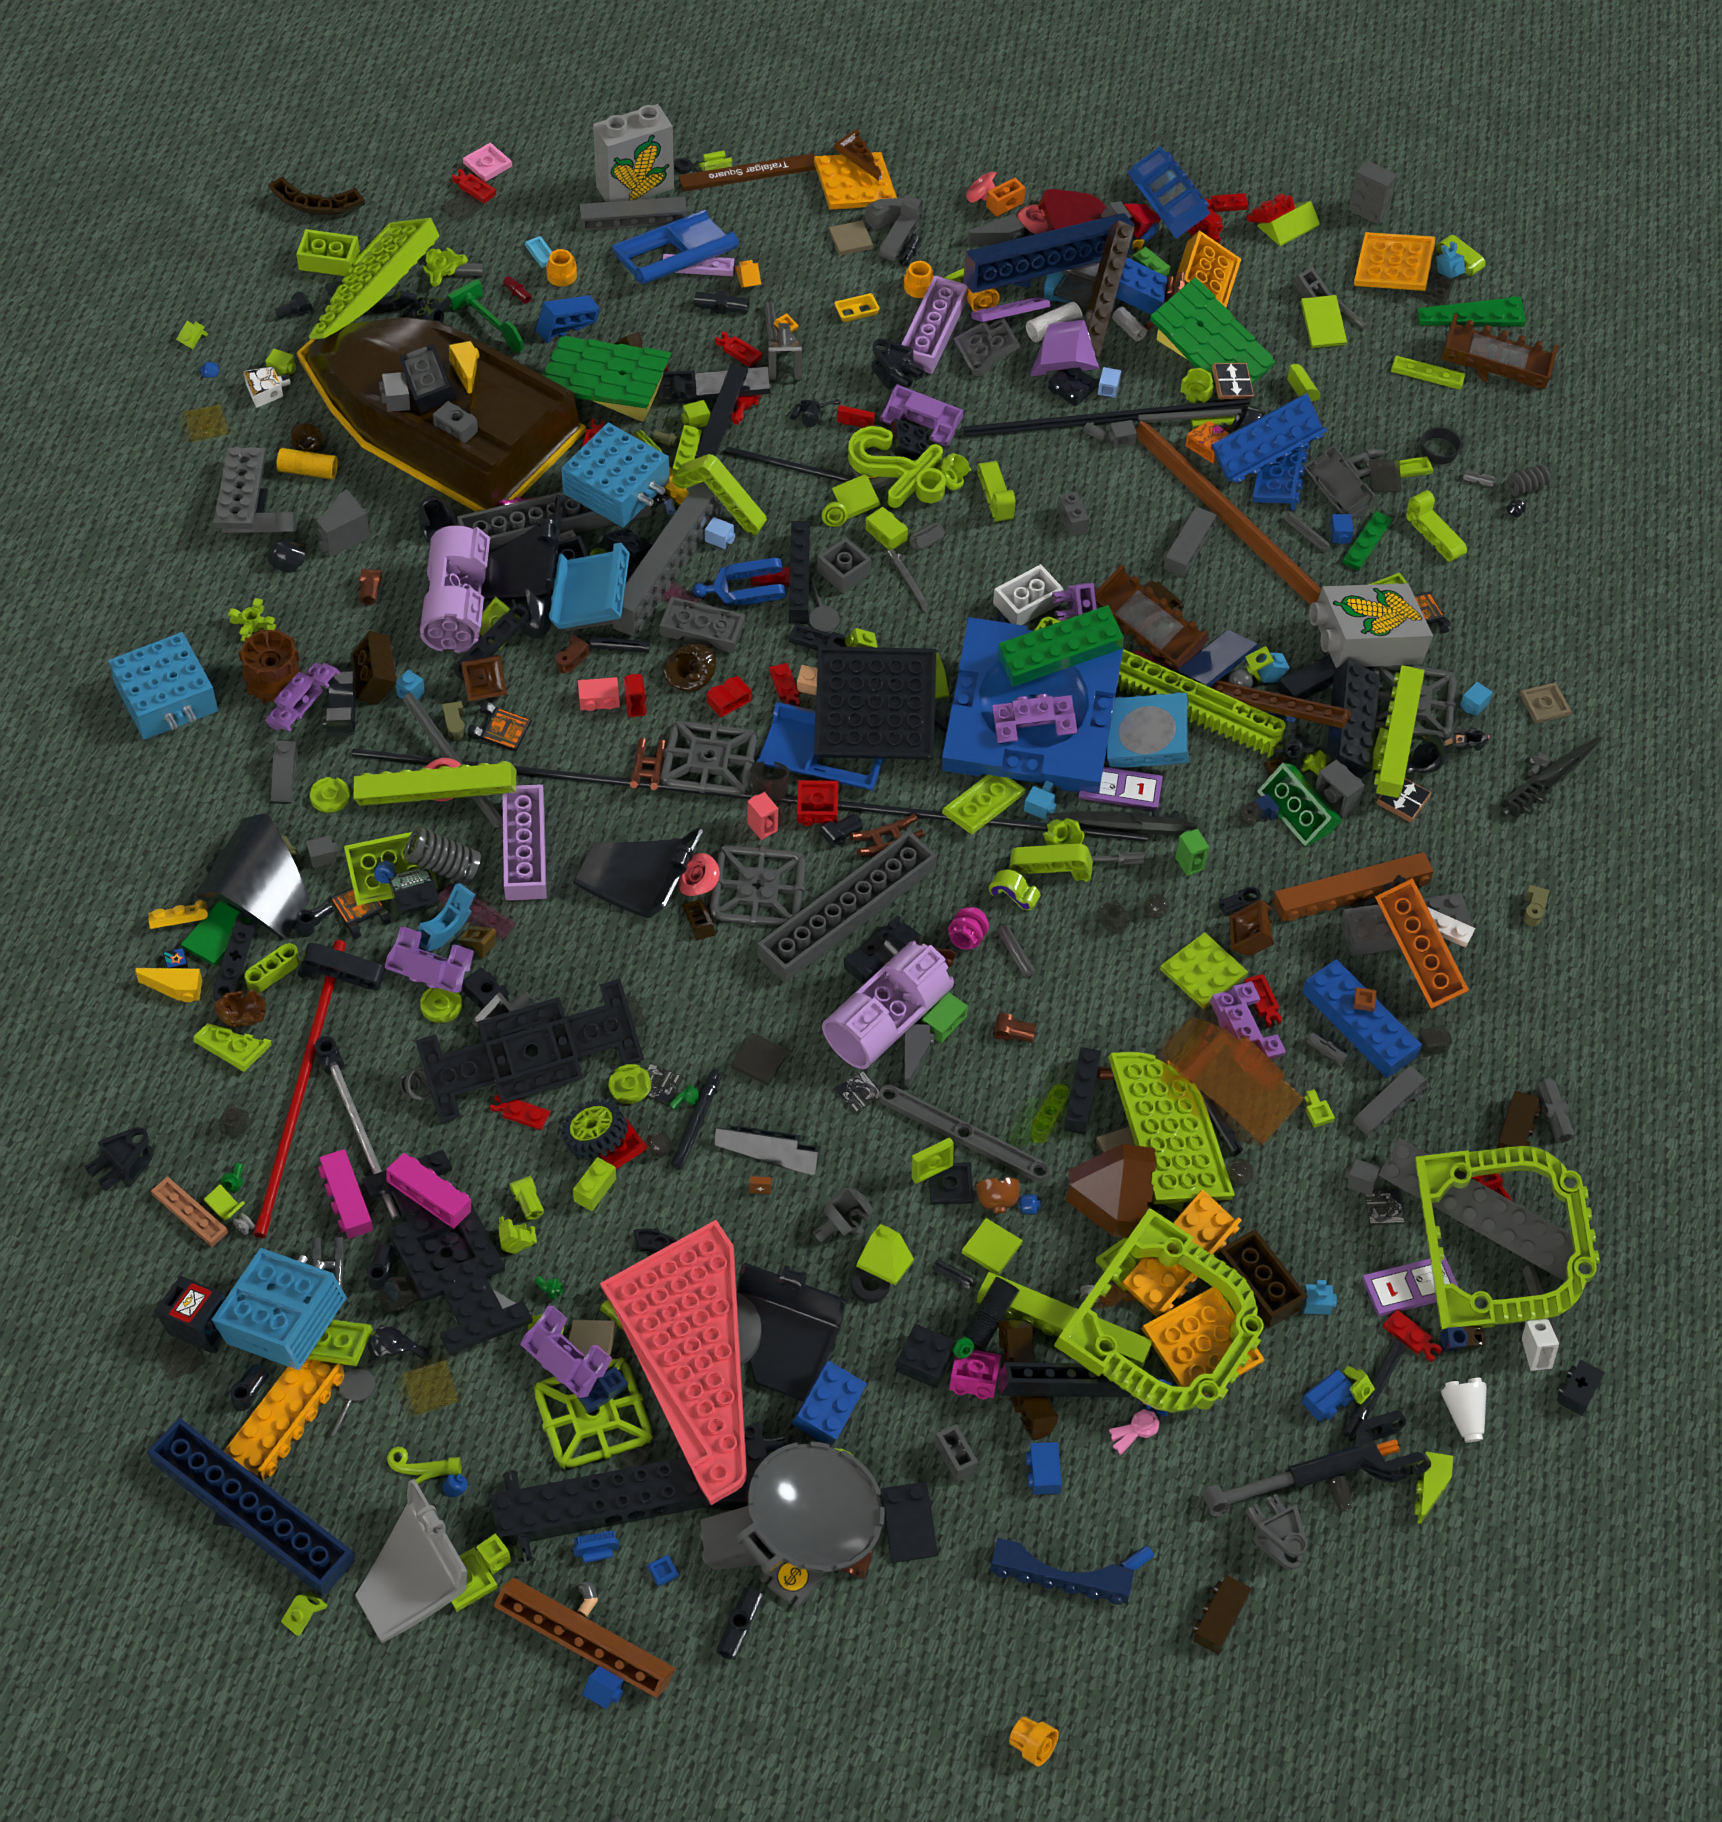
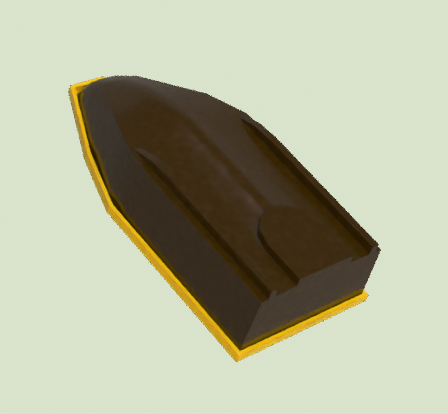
M401 317L350 323L326 338L309 340L297 351V358L331 413L362 448L475 512L504 506L499 505L500 500H514L516 497H521L586 432V426L579 422L574 393L472 336L438 321ZM471 341L474 348L478 349L479 359H477L472 393L468 394L449 361V345ZM433 343L435 344L456 398L450 401V403L459 406L463 411L472 414L477 419L478 432L471 439L464 443L434 426L433 414L443 405L420 413L408 381L410 410L387 412L386 404L382 405L379 382H382V374L404 372L399 359L400 356H407L410 352L428 347V345Z

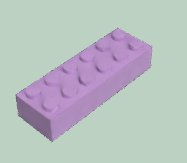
M934 276L901 344L914 350L913 362L927 373L933 374L967 302L968 287L966 284Z
M543 785L516 786V793L503 794L505 900L547 899Z

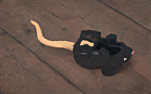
M1476 728L1470 730L1457 729L1453 731V738L1446 740L1444 743L1445 746L1453 744L1455 749L1458 750L1475 748L1476 751L1484 748L1490 737Z

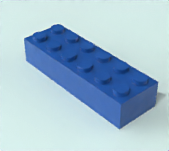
M1336 959L1308 978L1302 993L1386 1078H1389L1418 1057L1422 1044L1377 999L1374 1012L1353 1009L1355 988L1365 987Z

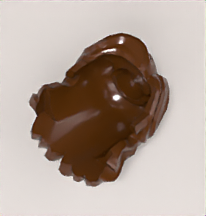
M256 990L247 992L245 997H242V991L226 993L215 1003L216 1014L225 1024L231 1027L261 1023L267 1011L265 1009L266 1002Z

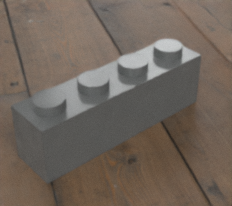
M1197 506L1192 513L1189 512L1185 521L1186 524L1181 525L1178 537L1173 538L1170 550H1166L1163 555L1162 561H1165L1163 569L1183 577L1185 576L1213 530L1216 514Z

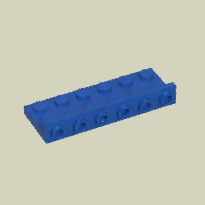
M1303 394L1212 443L1211 446L1227 481L1237 483L1244 480L1245 475L1259 472L1261 470L1260 467L1265 464L1269 466L1275 463L1276 458L1290 455L1292 453L1291 450L1305 447L1311 439L1317 440L1323 437V433L1327 431V428L1322 427L1308 394Z
M1310 441L1303 448L1291 450L1292 453L1290 455L1276 458L1275 463L1269 466L1265 464L1260 467L1261 470L1257 472L1253 502L1289 503L1291 510L1295 511L1296 504L1300 502V493L1298 491L1302 490L1303 481L1301 476L1305 475V465L1303 464L1307 463L1306 449L1310 448Z

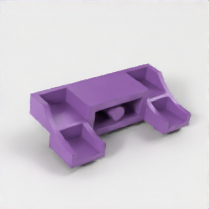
M896 385L881 415L880 421L891 425L895 418L899 420L904 418L934 430L930 436V441L947 447L955 435V429L963 418V410Z
M315 662L305 674L298 672L274 700L277 707L265 719L267 724L277 731L284 729L290 732L292 730L290 725L296 719H301L305 711L323 692L319 685L328 688L330 686L328 681L335 674H340L338 669L326 663L320 665Z
M1047 694L1036 695V698L1033 699L1018 697L1012 703L992 705L998 744L1011 741L1018 742L1016 728L1055 723L1057 736L1077 734L1072 695L1052 698V696L1047 697Z
M405 926L400 927L397 940L387 955L385 968L408 976L411 981L427 983L426 986L430 988H441L453 993L461 992L464 974L466 971H470L474 951L459 945H452L449 958L447 959L418 949L422 932Z
M1252 981L1235 985L1232 990L1213 994L1209 1000L1218 1018L1219 1026L1224 1030L1228 1045L1232 1047L1243 1072L1254 1069L1275 1058L1282 1057L1286 1053L1278 1034L1263 1038L1248 1006L1258 1003L1260 997Z
M547 1306L542 1317L525 1334L520 1345L536 1358L544 1369L550 1371L560 1383L568 1387L577 1397H587L596 1379L604 1376L612 1358L598 1345L591 1346L585 1356L561 1334L568 1318L554 1306Z

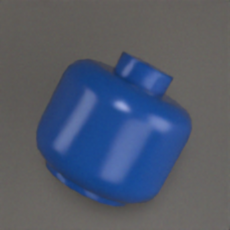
M205 362L200 367V373H203L202 376L205 378L218 375L219 367L216 363Z
M388 861L380 862L374 871L375 879L383 884L389 883L388 878L396 874L395 866Z
M1035 1194L1022 1195L1019 1199V1209L1023 1214L1034 1215L1037 1213V1209H1041V1201L1038 1200Z
M448 1475L442 1484L443 1492L449 1497L461 1495L468 1487L467 1481L462 1475Z

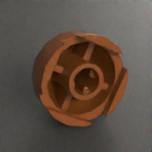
M998 1178L979 1181L976 1184L977 1195L981 1205L986 1209L993 1210L994 1214L1006 1213V1209L1013 1207L1019 1199L1020 1187L1019 1180L1005 1178V1181H998Z

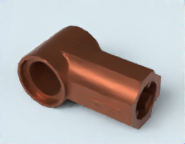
M361 569L359 602L364 605L376 603L378 588L381 587L380 582H382V570Z
M1000 1013L996 1018L993 1036L996 1039L1003 1038L1004 1041L1012 1038L1033 1043L1037 1024L1015 1020L1011 1014Z

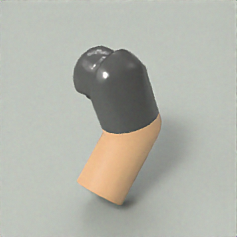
M582 1582L578 1587V1591L583 1595L584 1601L577 1612L587 1618L596 1605L598 1598L595 1586L591 1582Z

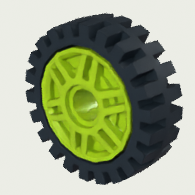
M595 1099L593 1104L590 1101L585 1102L586 1106L579 1105L578 1111L572 1110V1116L568 1115L565 1118L567 1122L562 1124V1138L575 1157L578 1156L579 1159L586 1158V1160H591L592 1156L594 1159L599 1158L600 1154L604 1157L608 1155V1150L613 1152L615 1150L614 1146L619 1147L621 1144L620 1140L625 1139L627 1122L619 1107L610 1100L607 1102L606 1099L601 1101Z

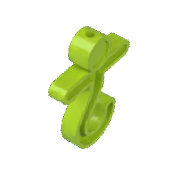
M869 426L861 428L852 435L848 447V460L852 468L858 473L867 474L870 477H895L899 479L888 491L887 503L890 507H900L914 491L916 496L925 503H936L943 498L946 478L940 470L935 469L942 461L943 449L940 445H931L915 461L905 457L871 456L864 451L870 447L889 450L892 446L893 434L887 429Z

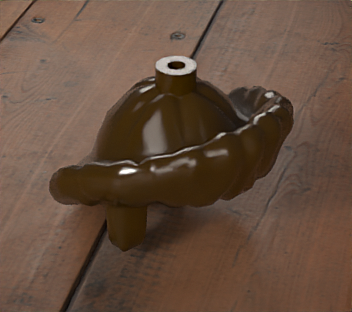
M699 643L679 647L668 657L664 665V678L670 686L686 692L698 691L706 686L715 674L717 662L715 655L711 649Z

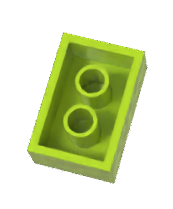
M305 229L296 254L299 270L349 276L348 270L354 267L352 263L360 253L358 236Z

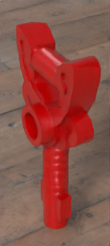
M762 395L738 397L736 403L738 406L737 410L731 416L732 423L738 425L740 421H743L744 410L749 409L752 405H758L759 398Z

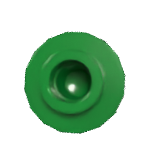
M689 1084L687 1088L683 1089V1092L679 1093L670 1103L672 1108L676 1110L684 1100L691 1105H695V1101L698 1100L697 1088H693V1085Z
M235 1163L233 1173H226L221 1177V1185L225 1190L232 1193L240 1190L243 1184L241 1178L243 1164Z
M541 1276L535 1279V1283L548 1293L549 1298L557 1300L558 1296L562 1295L563 1283L560 1282L559 1278L549 1279L548 1282Z
M963 1336L956 1340L952 1351L957 1358H966L973 1352L974 1343L971 1339Z

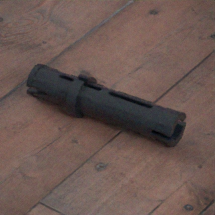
M592 636L591 649H608L609 652L621 650L649 653L650 641L616 639L613 636H609V638Z
M1205 1099L1204 1103L1210 1120L1220 1135L1218 1136L1220 1141L1224 1142L1231 1156L1240 1154L1243 1148L1235 1137V1131L1227 1124L1214 1099Z

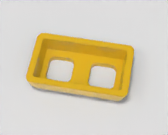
M871 293L835 302L836 310L842 322L874 316L880 309ZM868 305L871 309L861 312L859 307ZM851 309L854 313L844 316L842 311Z

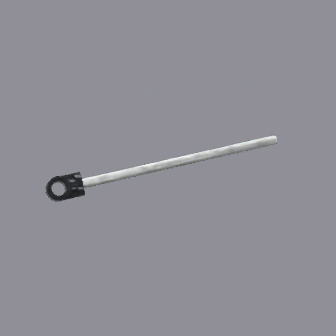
M322 1036L315 1043L318 1059L324 1072L332 1073L373 1174L382 1172L340 1070L343 1068L344 1062L336 1041L330 1036ZM391 1193L384 1195L383 1198L392 1220L399 1219L400 1214Z

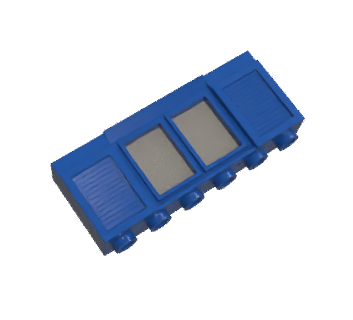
M1161 146L1132 166V169L1127 172L1175 239L1211 214L1207 209L1209 204L1206 199L1202 197L1197 188L1193 189L1195 186L1190 178L1187 179L1186 173L1181 169L1177 161L1174 160L1170 152H1165Z

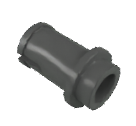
M1088 422L1083 430L1086 436L1090 435L1101 442L1106 439L1108 432L1095 426L1093 422Z

